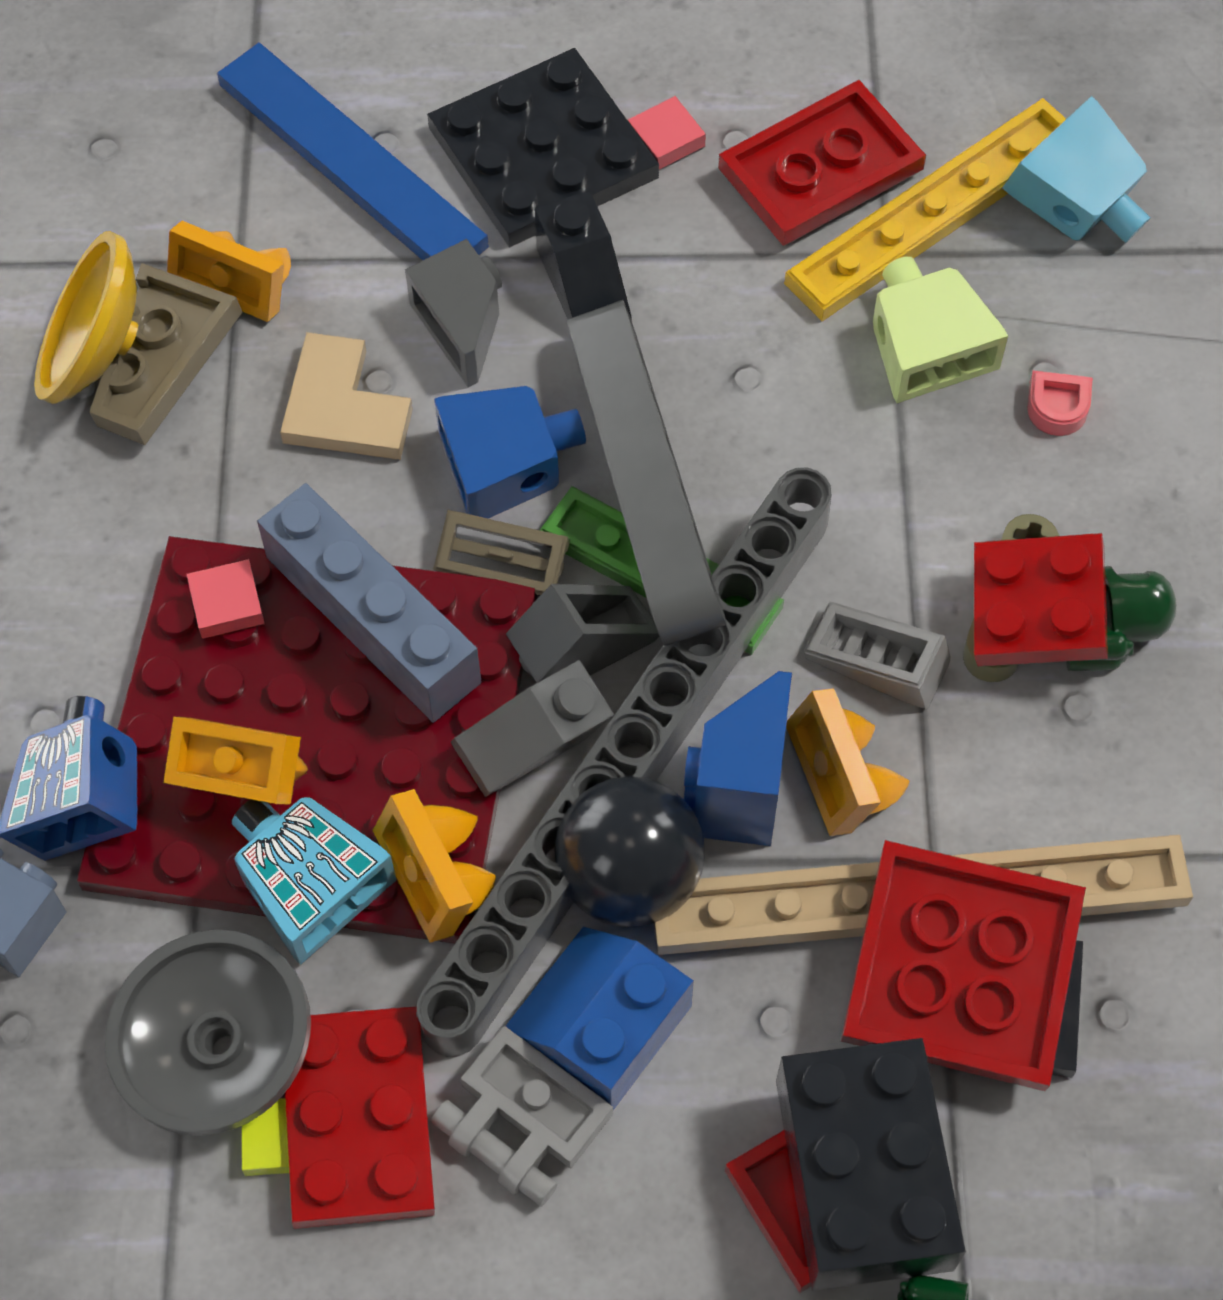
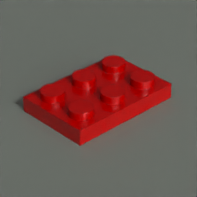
M857 80L719 154L718 169L779 242L785 246L924 170L926 154L860 80Z
M417 1006L311 1015L310 1039L304 1061L294 1081L285 1092L293 1229L434 1216L435 1207L421 1029L417 1017Z

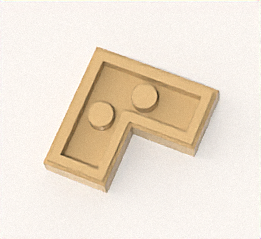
M306 332L280 431L283 444L401 460L413 410L412 400L408 397L357 391L367 352L365 340Z

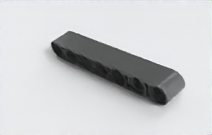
M624 300L568 319V328L646 597L664 646L727 625L640 344Z

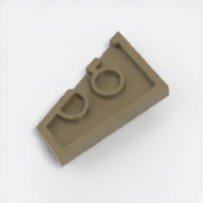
M141 263L136 277L139 289L132 316V321L138 323L135 340L127 354L122 356L117 353L107 370L103 373L89 413L97 427L146 445L242 314V309L235 296Z

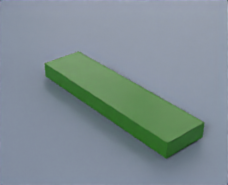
M571 486L540 531L568 537L570 544L568 552H565L566 555L623 586H631L634 592L647 598L622 512ZM707 558L711 574H713L719 564ZM731 596L723 600V602L732 607H743L751 603L746 598L740 596ZM778 599L750 640L745 652L750 655L754 653L783 609L784 599Z

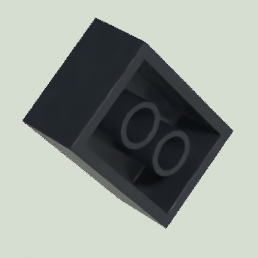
M923 1038L781 1056L776 1086L812 1291L910 1278L914 1275H932L955 1271L966 1250Z

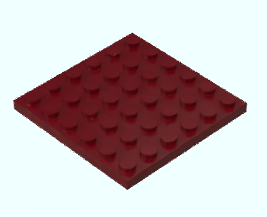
M169 536L117 730L132 738L137 746V827L135 831L85 848L77 878L81 890L266 917L243 882L234 860L237 853L249 841L232 825V820L239 808L250 799L164 783L173 717L193 718L301 737L298 756L306 764L308 771L294 781L291 804L269 803L280 816L299 799L309 797L380 846L373 833V829L391 795L415 789L423 806H447L471 813L478 818L472 833L466 841L448 854L452 862L468 863L486 870L501 789L485 797L452 746L451 741L519 694L523 667L519 661L520 655L506 633L536 601L535 588L492 578L393 566L478 650L481 684L433 723L267 559L264 548ZM249 559L265 624L202 639L187 574ZM397 878L391 886L343 927L428 940ZM478 909L465 915L453 936L438 941L455 944Z

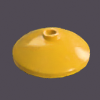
M105 231L100 234L86 249L65 284L47 326L36 365L34 388L36 396L43 401L56 404L72 398L99 379L117 353L122 356L126 355L135 340L138 323L132 321V316L136 303L137 286L132 254L126 240L121 235L112 231Z

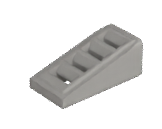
M829 601L804 651L807 660L902 702L923 709L929 708L951 659L944 635ZM844 627H847L853 631L843 651L834 649ZM868 637L874 639L875 642L867 658L859 657ZM895 648L899 650V653L892 667L885 665L891 649ZM917 658L919 660L913 673H911L910 670Z

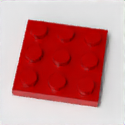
M885 840L881 850L840 1042L864 1046L923 1038L928 1063L1046 1091L1050 1087L1086 887Z

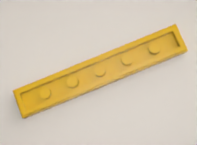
M1044 98L1040 99L786 271L784 284L823 322L884 280L882 273L889 263L906 256L916 258L1006 196L1008 193L1002 187L1018 164L1059 127L1066 118Z

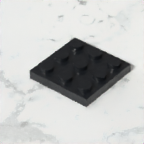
M572 48L427 114L430 131L509 248L536 236L534 207L589 190L598 207L659 178V163L576 48Z

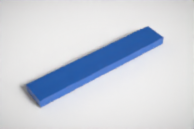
M260 42L217 72L219 85L421 260H425L465 239L469 241L478 255L489 248L488 235Z

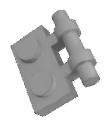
M503 1025L460 1078L462 1087L477 1097L478 1101L466 1114L449 1100H446L437 1109L431 1122L450 1136L448 1144L464 1157L473 1154L498 1173L497 1182L509 1192L517 1195L521 1191L542 1207L552 1196L558 1184L537 1169L539 1164L550 1153L571 1169L613 1116V1106ZM499 1115L528 1136L516 1152L489 1132L491 1125Z

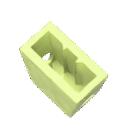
M908 256L898 258L885 267L882 276L888 287L882 289L877 294L873 329L896 403L1000 369L1008 334L958 270L946 268L923 276L914 258Z

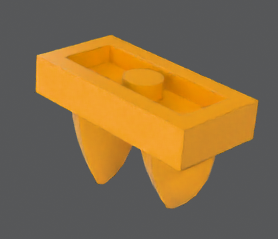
M183 220L169 230L168 273L235 296L242 312L263 321L269 322L280 311L282 284L288 277L291 269V258L287 248H270L255 251L236 243L232 234L228 231L209 232Z
M834 688L812 691L787 720V731L829 836L852 833L868 815L887 809L904 794L909 785L908 779L888 768L864 762L860 751L871 740L875 731V725L859 714L842 708Z
M173 717L164 783L274 804H291L294 781L302 777L308 771V768L298 756L301 737L193 718Z
M415 789L390 796L373 829V833L380 846L391 855L395 876L431 943L454 935L465 915L478 909L489 896L496 876L472 864L452 862L448 854L466 841L478 821L477 816L447 806H423Z

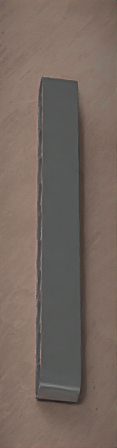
M808 467L794 468L779 478L712 574L727 625L667 646L663 644L422 990L417 1001V1017L425 1041L435 1053L446 1057H458L470 1052L479 1043L574 903L568 895L569 883L565 876L560 881L561 867H558L556 862L550 861L546 857L547 853L555 847L559 825L571 804L592 786L609 779L631 776L648 778L654 781L658 780L747 649L750 640L778 599L786 592L824 536L828 526L832 493L830 483L819 471ZM805 503L814 509L798 511L790 507V505ZM763 549H773L780 552L782 556L775 559H767L758 555L757 552ZM731 596H740L746 598L751 603L743 607H732L723 602V600ZM698 644H707L713 646L717 652L710 656H698L690 652L689 649ZM664 693H674L682 697L684 701L674 707H665L659 705L654 699ZM629 743H640L650 749L646 755L639 758H629L622 755L618 750ZM522 898H533L543 904L542 909L536 915L529 918L517 917L509 911L511 905ZM494 951L506 958L504 964L492 973H481L471 967L473 960L484 952ZM448 1006L463 1008L468 1013L466 1020L454 1029L443 1030L432 1023L435 1015L441 1009Z

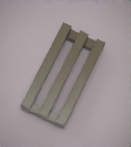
M447 510L433 570L492 578L535 588V594L541 596L551 584H558L559 577L562 576L565 552H568L570 539L562 535ZM462 527L552 548L550 558H542L455 538L457 528ZM456 551L546 572L544 582L450 561L451 553Z

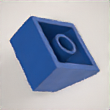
M776 672L704 723L701 748L688 746L684 777V800L696 815L704 838L771 846L779 795L792 672Z
M583 926L505 1026L613 1106L614 1111L692 1007L694 980L638 941Z

